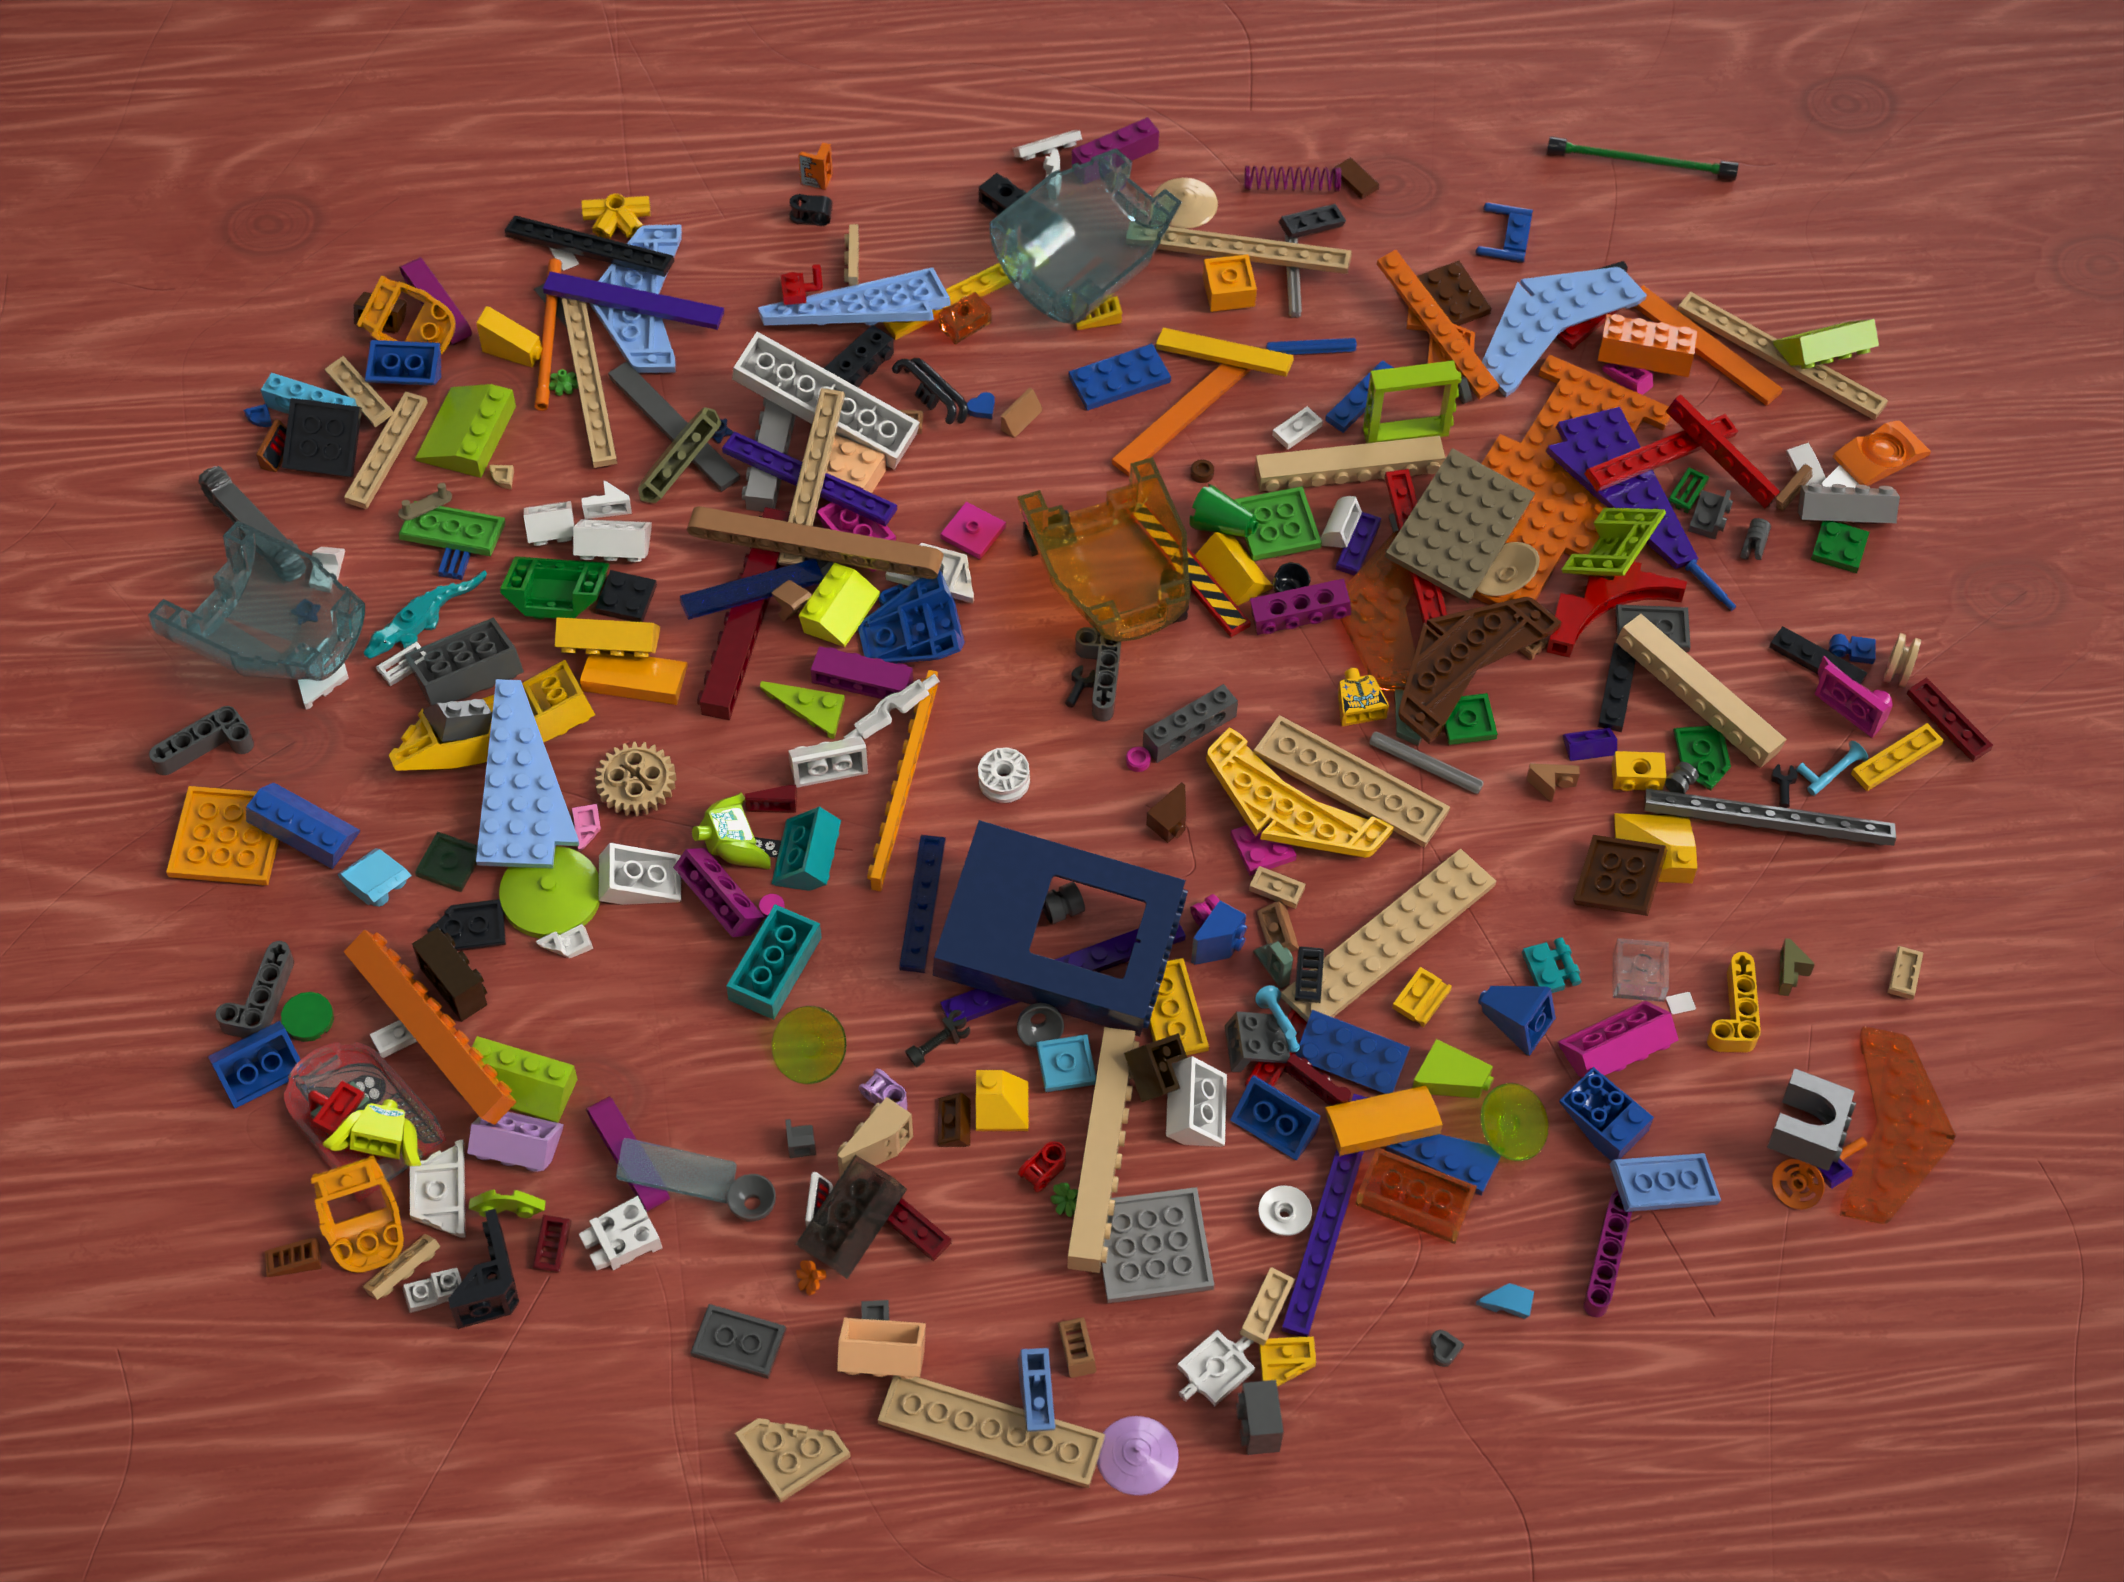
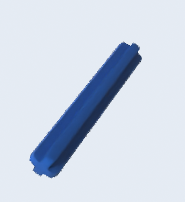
M1355 338L1268 342L1266 345L1267 350L1290 355L1356 351L1357 347Z

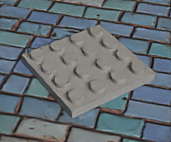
M1197 1187L1111 1198V1200H1115L1114 1215L1108 1216L1107 1222L1112 1224L1110 1240L1105 1239L1104 1247H1108L1107 1262L1101 1263L1107 1303L1214 1290L1215 1285Z

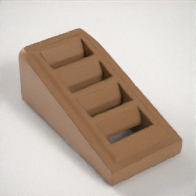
M1084 1317L1059 1322L1058 1328L1069 1376L1074 1378L1095 1373L1096 1364ZM1077 1330H1081V1331H1082L1081 1333H1076V1334H1071V1335H1067V1336H1066V1333H1068V1332H1073V1331H1077ZM1082 1340H1084V1342H1079V1343L1070 1344V1345L1068 1344V1343H1072V1342H1077V1341H1082ZM1086 1351L1084 1353L1071 1355L1072 1353Z

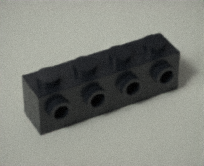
M871 325L825 366L824 369L859 387L865 378L870 374H874L884 361H888L893 356V338L876 326Z

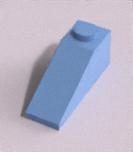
M1048 1348L1021 1349L1018 1356V1369L1027 1432L1055 1430Z

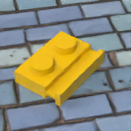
M1420 967L1395 1000L1392 1009L1412 1021H1417L1424 1028L1451 991L1452 985L1443 983L1442 979Z

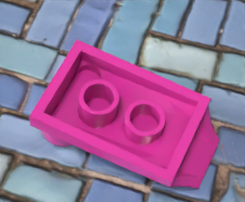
M830 503L817 510V517L825 529L896 541V536L887 525L883 526L835 503ZM867 568V569H869L871 572L877 571V570H875V569Z
M1823 656L1818 669L1819 684L1815 695L1873 738L1888 719L1893 705L1891 696L1881 690L1870 691L1852 680Z

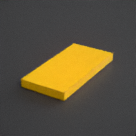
M1180 958L1167 961L1149 1023V1029L1153 1042L1179 1033L1186 1055L1209 1051V1044L1184 959Z

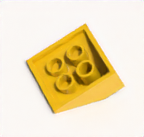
M1614 813L1615 838L1666 846L1668 851L1658 882L1693 883L1697 871V853L1689 817Z

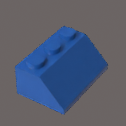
M280 1021L208 1056L234 1109L293 1080L298 1071L303 1067L297 1051Z

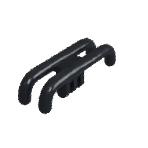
M902 358L896 361L892 367L893 373L898 374L904 368L906 373L911 372L921 382L915 392V396L921 399L924 405L927 404L929 410H933L940 400L947 407L945 422L952 424L957 415L956 403L959 407L957 422L961 424L965 422L968 415L967 402L924 360L920 358H912L910 360Z

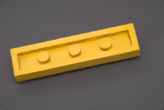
M1926 723L1855 767L1851 775L1866 791H1869L1940 747L1944 740Z

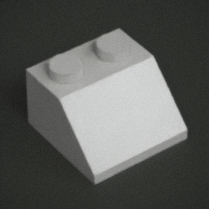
M571 501L524 508L528 543H534V546L548 544V540L557 539V542L572 540L571 537H573V527L575 525Z

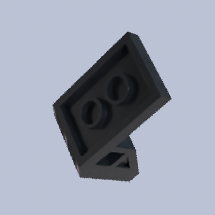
M496 1209L485 1211L487 1221L482 1222L489 1245L488 1250L491 1261L475 1265L448 1298L458 1329L511 1315L519 1304L507 1247ZM491 1274L496 1275L494 1278L487 1279Z

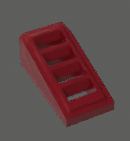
M786 785L746 793V811L796 813L797 787L796 785Z
M543 1215L533 1263L534 1269L560 1272L572 1222L570 1219ZM549 1226L562 1228V1231L560 1233L548 1231ZM547 1236L560 1238L559 1243L546 1241ZM544 1246L558 1248L557 1253L543 1250ZM542 1256L555 1258V1264L541 1262Z

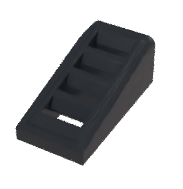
M1313 947L1298 948L1295 1001L1321 1002L1324 949ZM1302 968L1317 969V971L1302 970ZM1302 978L1316 979V981L1302 980ZM1301 987L1316 989V992L1301 991Z

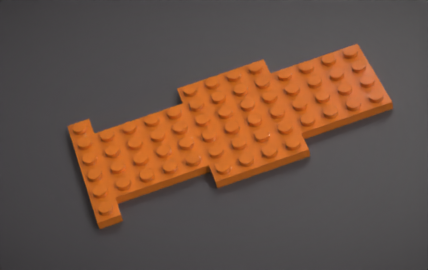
M1549 354L1538 376L1557 385L1523 441L1520 443L1500 434L1482 462L1484 466L1535 493L1506 543L1522 542L1535 548L1540 559L1539 567L1534 577L1525 586L1512 593L1501 596H1489L1476 590L1472 597L1489 605L1521 597H1531L1536 601L1564 553L1569 555L1589 554L1600 538L1594 526V521L1603 508L1608 507L1602 504L1546 452L1549 445L1563 442L1556 429L1558 422L1620 407L1634 435L1642 422L1664 431L1671 419L1665 412L1669 406Z

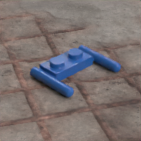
M1485 203V211L1509 215L1503 250L1478 246L1476 254L1524 262L1533 210Z

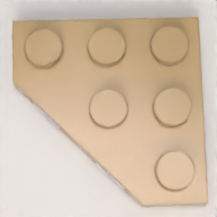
M758 1418L735 1433L737 1440L780 1503L851 1457L849 1450L837 1433L831 1430L824 1429V1431L808 1429V1426L790 1423L779 1424L770 1422L767 1419Z

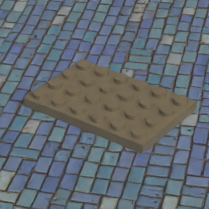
M1452 448L1388 548L1385 558L1469 603L1529 506L1535 493Z

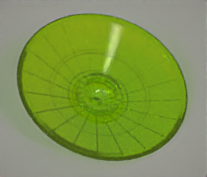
M803 1006L792 1010L780 1020L772 1038V1053L776 1065L785 1076L798 1083L814 1084L828 1079L841 1066L846 1053V1035L840 1021L831 1012L821 1007Z
M1505 1083L1491 1090L1483 1102L1481 1108V1127L1487 1142L1493 1150L1504 1158L1513 1161L1528 1160L1541 1151L1547 1140L1549 1126L1546 1110L1536 1094L1520 1084Z

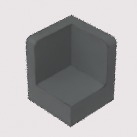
M786 1119L790 1158L816 1155L813 1126L791 1127V1119Z

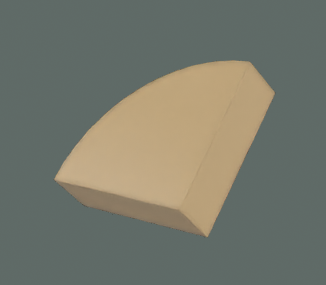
M490 465L493 481L500 487L512 489L513 465Z

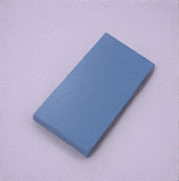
M1705 1153L1613 1160L1609 1164L1625 1212L1717 1205L1721 1201Z

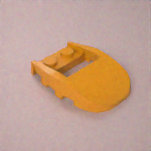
M381 275L356 325L366 329L377 340L397 341L381 331L402 291L424 302L405 342L440 343L442 355L447 349L456 327L455 317L450 309L422 289L399 281L389 280Z
M374 1155L348 1165L312 1175L311 1182L315 1186V1205L320 1221L319 1227L322 1235L326 1237L331 1247V1253L341 1267L351 1272H366L388 1265L399 1256L404 1241L399 1209L392 1188ZM376 1185L380 1186L386 1207L338 1223L334 1222L327 1201Z

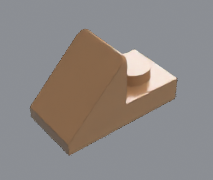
M791 580L786 581L772 592L773 597L782 607L778 616L783 622L801 610L812 596L809 591Z
M1530 763L1527 781L1552 802L1555 786L1562 788L1577 786L1580 769L1579 766Z

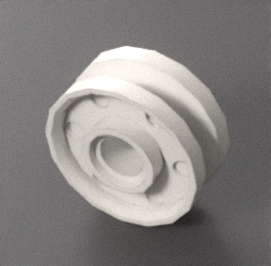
M1007 747L996 748L987 752L981 758L978 765L979 787L987 798L999 803H1009L1020 799L1027 792L1030 785L1029 763L1022 753Z

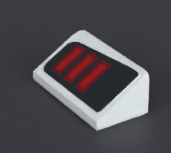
M817 1172L811 1174L805 1219L806 1229L808 1232L827 1233L833 1184Z

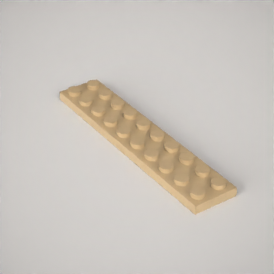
M1459 849L1324 958L1320 1003L1295 1001L1296 981L1281 992V998L1306 1022H1308L1312 1010L1335 1017L1495 887L1496 880L1462 849ZM1302 978V980L1316 981V979ZM1301 987V991L1316 992V989Z

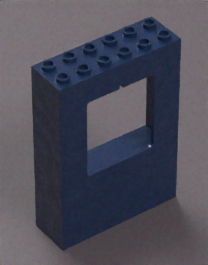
M979 820L934 955L932 976L1030 1005L1047 1003L1054 1006L1061 1014L1109 1028L1135 1031V1035L1140 1037L1142 1029L1148 1030L1174 937L1176 936L1180 917L1184 909L1188 890L1184 889L1186 880ZM1053 877L1073 881L1146 904L1136 941L1140 943H1134L1123 979L1033 954L1029 951Z

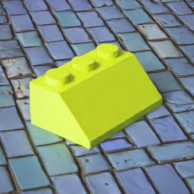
M834 562L799 614L804 633L846 647L878 599L880 591L855 569Z

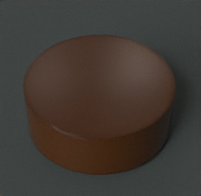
M1203 459L1195 461L1191 466L1192 479L1198 483L1211 481L1214 477L1213 464Z

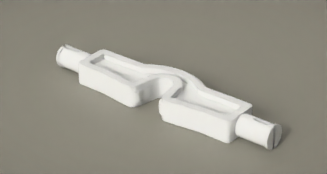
M933 674L923 682L918 679L901 692L885 697L876 705L872 712L854 724L856 729L843 737L855 738L862 736L864 739H867L892 722L889 714L890 710L897 708L901 713H906L929 695L928 690L939 683V679Z

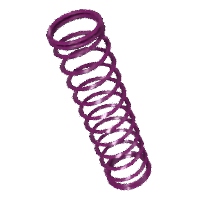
M1245 166V189L1250 190L1252 187L1254 170L1256 171L1257 189H1260L1264 169L1266 189L1268 190L1273 169L1275 190H1277L1282 169L1284 190H1286L1291 169L1293 190L1296 188L1299 170L1302 191L1304 190L1308 170L1310 190L1312 191L1317 170L1319 190L1321 191L1326 170L1328 191H1330L1335 170V191H1340V167L1332 169L1330 179L1327 167L1323 169L1321 178L1318 167L1314 169L1313 178L1310 168L1307 167L1303 179L1302 169L1299 166L1294 180L1293 169L1290 166L1285 181V173L1282 166L1279 168L1277 180L1274 166L1270 168L1268 179L1265 166L1261 168L1260 178L1258 177L1257 167L1254 166L1251 179L1250 166Z

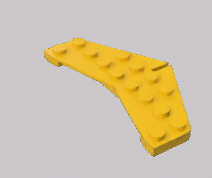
M1230 727L1208 749L1206 755L1208 765L1254 835L1257 836L1269 824L1262 832L1261 840L1367 858L1371 857L1393 833L1394 826L1381 819L1371 816L1368 820L1317 802L1285 783L1247 746L1248 741Z

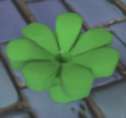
M564 369L559 370L558 374L552 373L549 390L555 389V394L561 396L563 391L566 394L573 393L572 388H579L578 382L575 380L577 378L574 372L567 374V371Z
M1066 1182L1054 1185L1053 1191L1056 1195L1051 1196V1201L1053 1204H1058L1056 1212L1059 1215L1066 1212V1215L1071 1217L1075 1214L1078 1190L1070 1189L1069 1184Z

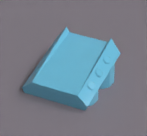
M377 848L338 874L350 892L367 905L372 904L377 907L383 906L389 900L388 892L392 889L402 888L406 884L407 879L412 876L406 868Z

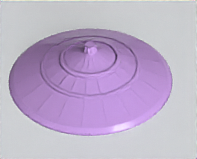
M1130 1416L1117 1420L1103 1432L1105 1440L1097 1466L1102 1477L1110 1486L1125 1494L1146 1495L1161 1489L1171 1480L1177 1469L1179 1454L1174 1437L1164 1425L1148 1417Z

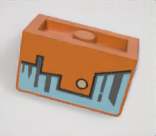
M822 142L817 155L800 152L798 158L801 184L826 190L833 175L831 144Z

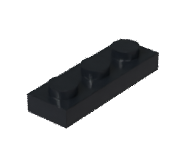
M1336 204L1281 216L1279 220L1280 226L1289 239L1342 227L1346 222Z

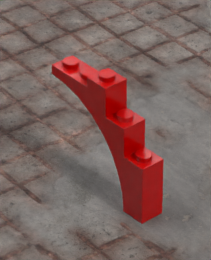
M1633 562L1624 576H1614L1613 580L1589 575L1584 598L1573 594L1560 593L1555 617L1562 623L1561 627L1550 635L1546 652L1570 658L1574 645L1584 629L1596 618L1615 608L1616 604L1624 605L1643 600H1667L1682 603L1687 581L1656 575L1652 572L1640 571L1642 563Z

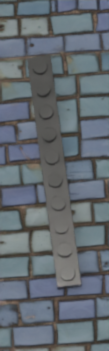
M1647 788L1644 796V811L1656 814L1664 813L1678 817L1700 818L1705 821L1714 820L1728 824L1771 828L1778 831H1792L1805 835L1813 834L1828 838L1849 839L1854 842H1870L1878 845L1894 846L1896 841L1895 823Z

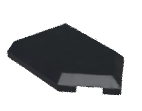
M500 899L451 905L444 912L445 915L427 930L429 933L438 927L443 934L448 933L454 940L456 945L454 948L457 951L506 945L504 912Z

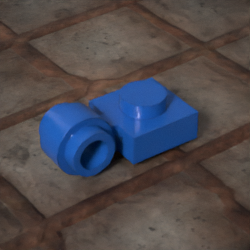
M1835 634L1829 640V651L1840 658L1849 654V661L1874 664L1876 659V639L1851 636L1849 641L1845 635Z

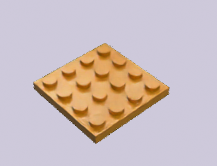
M188 786L166 871L168 877L268 885L279 839L246 822V806L257 792Z

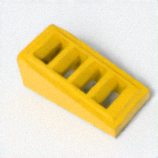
M1118 296L1073 310L1077 330L1122 323V310ZM1086 315L1087 320L1083 321L1082 316Z

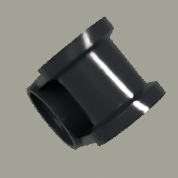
M796 194L790 198L789 203L792 208L790 219L792 222L825 226L830 223L833 202L829 197Z

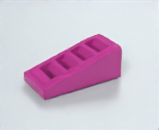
M1608 363L1603 367V371L1621 386L1641 395L1653 387V373L1645 369Z

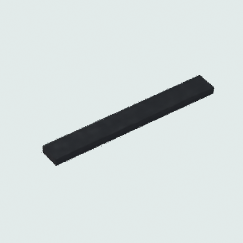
M514 215L504 230L507 237L663 277L666 276L675 261L673 255Z

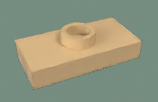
M1898 946L1887 993L1913 1000L1923 952Z

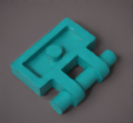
M1562 937L1554 940L1557 948L1555 950H1550L1548 943L1545 942L1523 948L1522 951L1535 986H1547L1551 988L1552 993L1564 990V980L1570 979L1572 986H1577L1582 982L1579 976V967L1577 964H1574L1571 958L1572 951L1570 946L1565 944ZM1562 960L1565 968L1559 970L1555 961Z

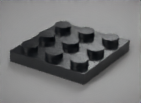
M291 398L282 468L353 477L362 407Z

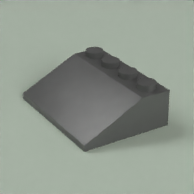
M494 617L404 654L430 706L468 698L480 690L492 688L496 684V679L510 680L524 672L516 648ZM420 652H426L427 654L424 656V660L418 664H415L416 660L423 657Z

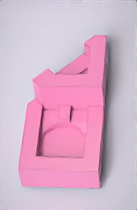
M597 804L572 808L575 831L579 839L578 851L583 850L601 830Z

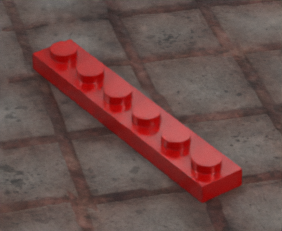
M1681 394L1673 400L1665 412L1764 509L1767 508L1781 491Z

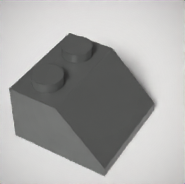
M483 699L437 703L423 710V714L441 742L465 740L489 733L492 712Z

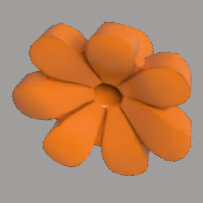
M802 1260L800 1262L801 1269L796 1270L797 1277L802 1279L798 1283V1288L801 1291L806 1289L807 1295L810 1296L819 1290V1281L826 1279V1272L824 1269L816 1270L813 1261Z

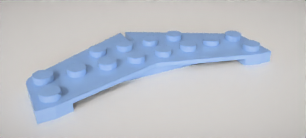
M645 225L636 231L627 244L673 255L674 257L682 239L681 225ZM611 264L599 279V282L659 294L666 276L663 277ZM589 303L626 361L638 373L676 372L674 352L662 318Z
M1619 267L1521 279L1520 284L1517 282L1482 363L1498 382V390L1507 397L1518 388L1523 378L1559 333L1570 326L1621 308L1628 309L1637 306L1646 299L1647 295Z

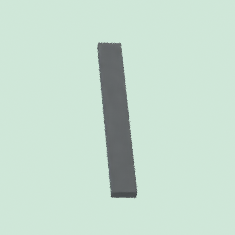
M627 361L608 373L609 379L672 442L688 424ZM708 443L692 460L693 464L721 492L740 480V475Z

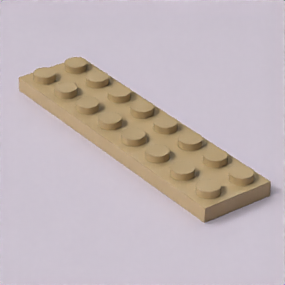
M1280 715L1254 749V753L1265 762L1369 818L1373 816L1394 826L1393 831L1424 848L1450 811V806Z
M894 1375L878 1418L879 1425L1088 1489L1105 1440V1434L1057 1419H1055V1430L1027 1432L1024 1409L919 1377L905 1379Z

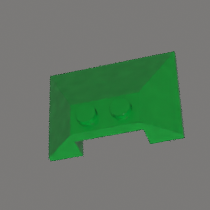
M515 556L500 588V593L525 616L535 619L576 618L597 600L609 570V563Z

